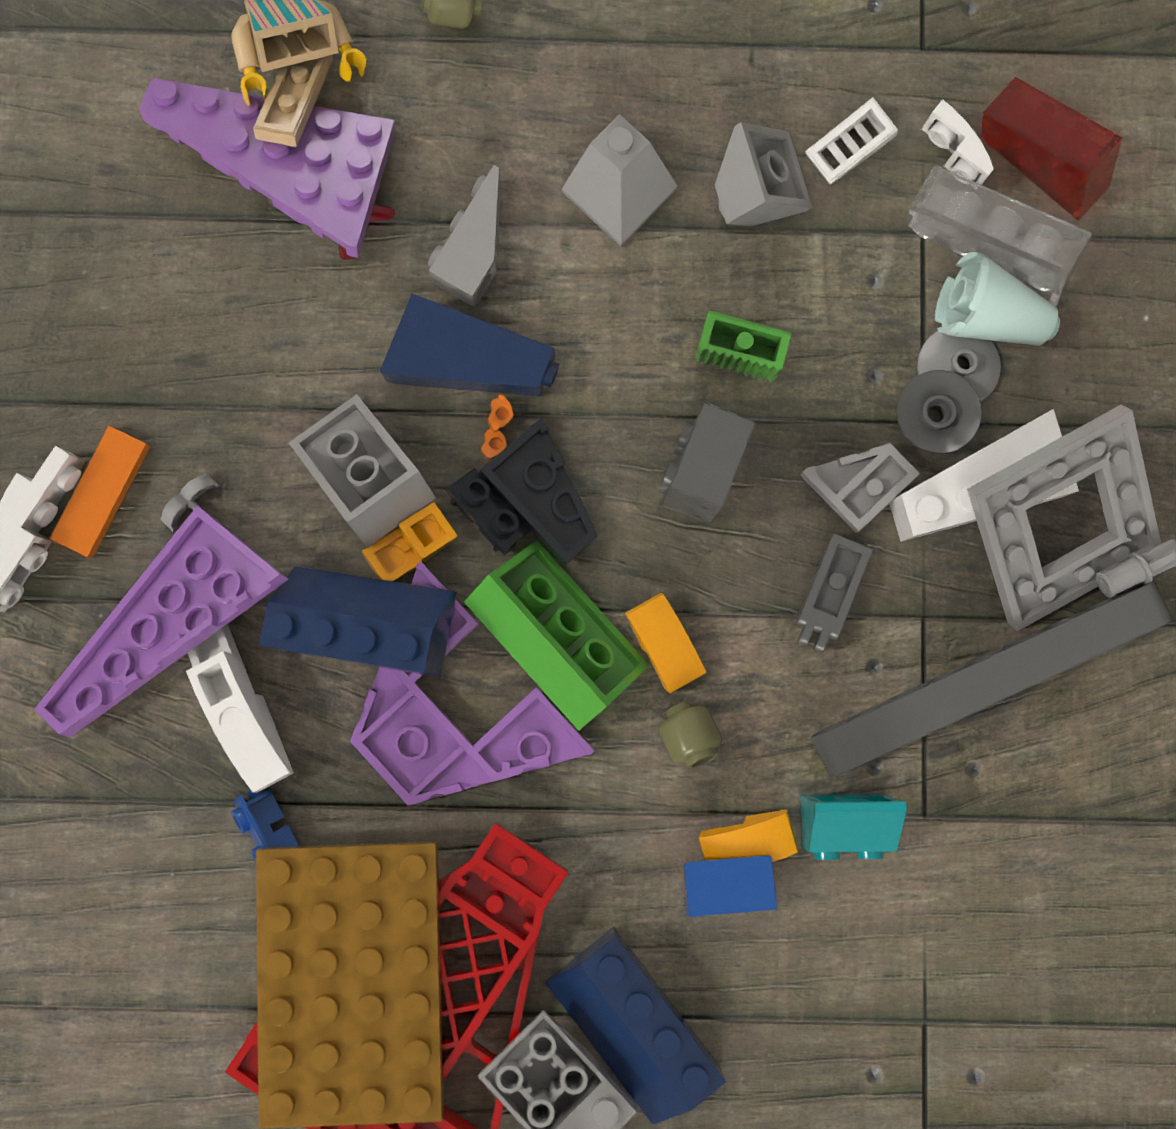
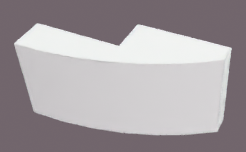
M942 99L931 113L922 130L928 134L929 139L936 146L946 148L953 153L944 165L951 172L952 177L958 183L970 186L977 191L994 170L993 165L974 130L955 109Z

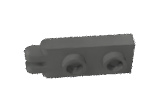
M834 533L830 535L796 620V624L803 627L797 641L798 644L806 646L813 631L818 633L813 650L820 653L823 652L829 638L837 640L873 549Z

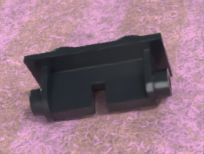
M476 468L445 489L452 498L450 501L452 506L456 505L472 523L479 527L478 530L494 546L493 550L495 552L500 550L504 556L507 555L517 545L516 542L532 530Z

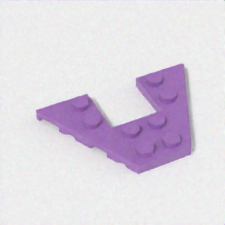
M421 561L417 564L411 585L447 590ZM455 600L445 656L479 625L457 600ZM380 667L372 688L368 692L360 720L357 722L350 740L354 747L408 806L584 755H590L595 751L537 687L473 745L417 684V681L424 675Z

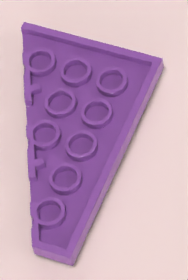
M151 78L139 108L143 121L157 130L165 131L178 144L181 145L184 142L201 154L204 161L225 175L235 177L248 190L256 189L271 199L274 207L298 223L308 225L312 232L321 238L327 236L344 247L347 255L359 257L396 132L394 120L314 106L297 147L255 139L253 127L264 105L263 97L248 95L250 106H248L244 102L242 93Z

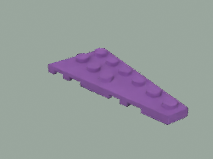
M197 506L34 710L59 735L71 738L289 579L206 510Z

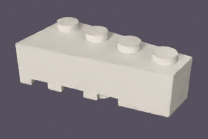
M1054 409L893 499L889 504L900 541L977 521L967 489L1061 438L1062 434ZM1077 483L1072 484L1071 486L1063 489L1062 491L1052 495L1051 497L1043 500L1038 504L1056 500L1067 495L1073 494L1075 492H1078L1079 489Z

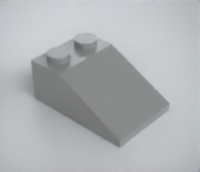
M357 394L289 442V445L366 548H369L395 529L399 523L436 499L418 469Z

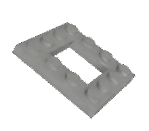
M1123 405L1115 407L967 489L1007 622L1016 631L1025 628L1098 587L1096 573L1103 572L1128 560L1129 554L1133 552L1141 554L1161 544L1133 410ZM1094 473L1108 531L1042 567L1026 510Z

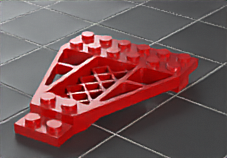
M495 822L473 857L438 880L439 907L445 899L457 906L456 908L439 911V919L462 914L466 938L442 942L440 932L441 984L443 983L447 1007L441 1008V1017L449 1015L453 1038L442 1040V1050L451 1048L442 1061L443 1081L463 1052L473 1054L487 1065L497 1056L476 1042L473 1035L515 970L520 968L522 977L508 1044L518 1035L543 912L568 874L566 868L497 822ZM469 915L494 932L473 936ZM499 939L503 962L479 967L475 944ZM506 940L517 947L510 959ZM468 945L472 969L448 974L444 950ZM500 972L484 996L481 975ZM474 977L478 1000L454 1005L450 982ZM476 1010L460 1034L456 1014ZM258 1021L225 1071L226 1074L257 1095ZM496 1098L490 1129H499L504 1105L498 1098ZM443 1105L444 1116L442 1122L304 1127L306 1129H478L445 1105Z

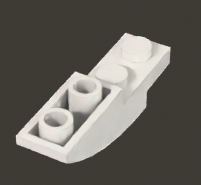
M57 446L53 448L33 479L16 473L0 501V612H5L7 608L13 607L19 601L24 592L22 586L30 574L37 571L46 561L48 551L46 550L52 543V540L39 533V531L54 519L58 511L57 504L65 492L73 489L81 478V468L85 461Z
M227 624L188 652L193 668L186 672L204 714L227 756L251 791L257 793L294 772L265 699L262 695L255 694Z

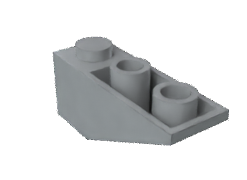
M493 165L487 176L481 175L478 178L471 192L473 199L466 211L461 209L457 212L450 225V237L444 246L438 245L434 249L428 261V267H430L429 274L433 284L474 308L477 307L497 274L502 183L499 167Z

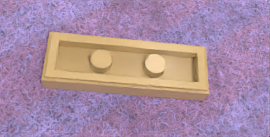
M332 55L279 68L253 127L255 139L297 147L332 64Z

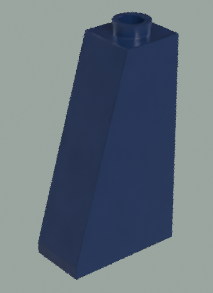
M411 294L380 372L387 382L393 384L540 397L544 386L552 387L560 364L554 362L555 348L418 295Z

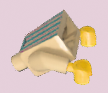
M244 0L247 14L241 15L232 30L231 39L239 72H244V77L241 80V91L244 102L248 106H250L248 97L250 90L258 89L262 91L264 102L268 95L265 79L257 74L256 70L259 68L262 72L337 54L339 50L342 55L339 66V74L342 79L347 82L350 81L352 75L350 65L355 66L361 77H363L366 57L362 51L351 48L350 44L353 43V40L339 10L333 4L321 0Z

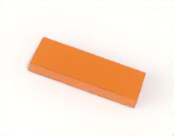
M108 425L50 539L93 559L151 446Z

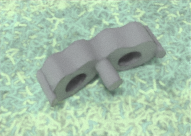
M207 473L194 478L182 488L178 495L174 496L165 505L160 520L174 533L176 531L175 526L188 507L193 511L199 506L195 502L196 499L214 487H220V485Z

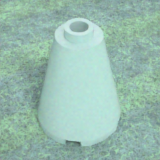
M969 252L957 262L956 266L962 269L955 279L947 277L937 300L935 321L942 323V327L937 328V330L948 336L1040 346L1054 338L1060 327V318L1058 317L1056 306L988 257L978 252Z

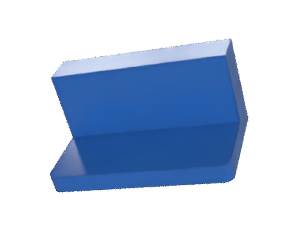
M770 856L696 861L684 864L687 897L684 898L686 916L688 917L777 910L772 858Z

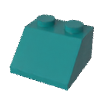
M886 794L800 795L801 847L808 852H813L814 859L820 860L840 859V852H857V858L883 859V852L897 851L907 811L906 802Z

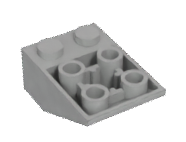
M544 1010L478 1074L480 1080L525 1129H621L637 1112L633 1098L598 1059Z

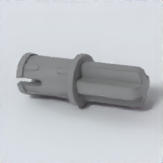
M1168 540L1141 554L1133 552L1129 554L1128 560L1103 572L1096 573V581L1102 593L1106 597L1112 598L1115 594L1141 582L1149 584L1152 582L1153 576L1176 566V540Z

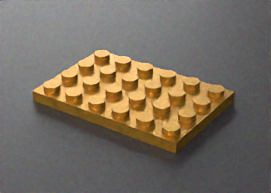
M438 841L261 847L256 849L259 1128L442 1122L444 1110Z

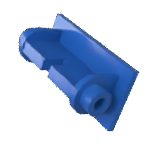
M263 789L257 793H253L250 790L247 792L250 798L248 802H245L242 794L233 800L236 809L231 811V815L239 831L242 834L249 832L256 845L255 848L251 849L255 862L256 849L299 846L289 825L275 832L271 829L270 824L284 817L271 790L266 792Z

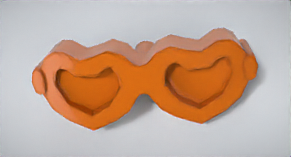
M498 395V398L492 400L490 406L492 412L488 417V425L491 428L484 434L485 443L481 448V453L488 461H491L507 447L505 436L500 429L505 428L514 415L512 406L504 395Z

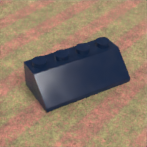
M295 566L287 576L289 580L280 585L268 601L259 643L260 646L441 678L457 595L455 591Z
M614 927L546 980V985L652 1124L693 1110L726 1083L720 1065Z

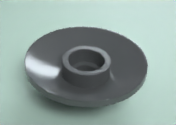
M932 370L919 374L904 387L897 402L896 414L899 427L911 444L925 452L945 454L960 449L975 436L981 423L982 408L977 392L966 379L950 371ZM934 408L940 412L941 420L939 422H934L929 418V409Z

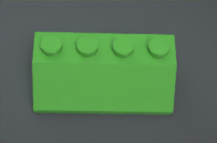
M538 540L491 572L464 601L578 731L603 711L650 666Z

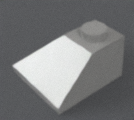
M619 114L589 144L562 187V193L618 245L622 246L677 190L678 186L650 141Z
M744 122L735 125L715 182L719 198V210L725 218L726 224L751 227L806 212L813 208L789 131Z

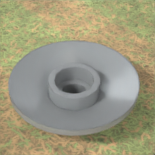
M937 331L927 339L919 352L917 373L919 375L932 370H946L956 373L973 386L981 402L995 389L1000 377L1001 363L998 351L992 341L948 336ZM960 356L965 357L969 361V369L960 368L957 364V358Z

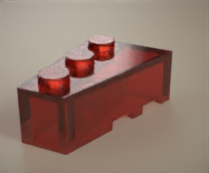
M1017 77L1007 85L983 112L981 138L1077 221L1086 214L1110 187L1122 137Z

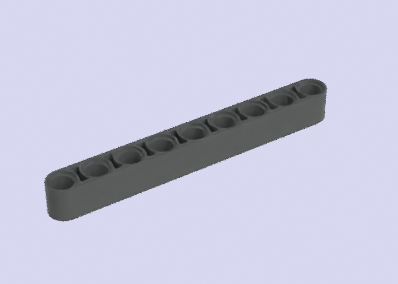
M1152 580L1149 584L1141 583L1116 594L1112 598L1102 600L813 734L811 738L829 777L837 776L1172 621L1173 618L1155 581Z

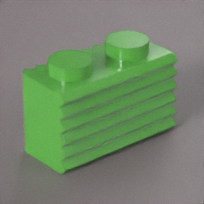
M708 310L694 359L697 363L703 361L705 366L711 363L713 368L719 365L721 370L727 367L729 372L735 369L737 374L743 372L745 376L751 374L753 378L757 376L761 380L767 378L769 383L777 378L783 368L792 332Z

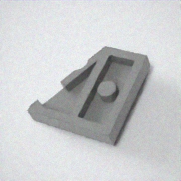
M889 443L863 453L848 455L826 464L808 467L800 476L857 533L920 473Z

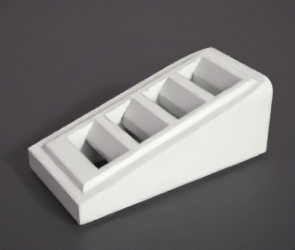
M872 97L806 150L805 153L829 185H831L896 137L898 129ZM868 119L879 134L874 139L861 123ZM853 128L866 144L861 149L848 134ZM840 138L853 154L848 159L834 143ZM826 148L829 149L840 164L835 170L821 154Z

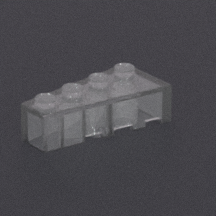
M936 165L933 166L909 207L908 226L916 234L935 241L960 257H964L969 252H978L985 255L1056 307L1076 276L1092 233Z

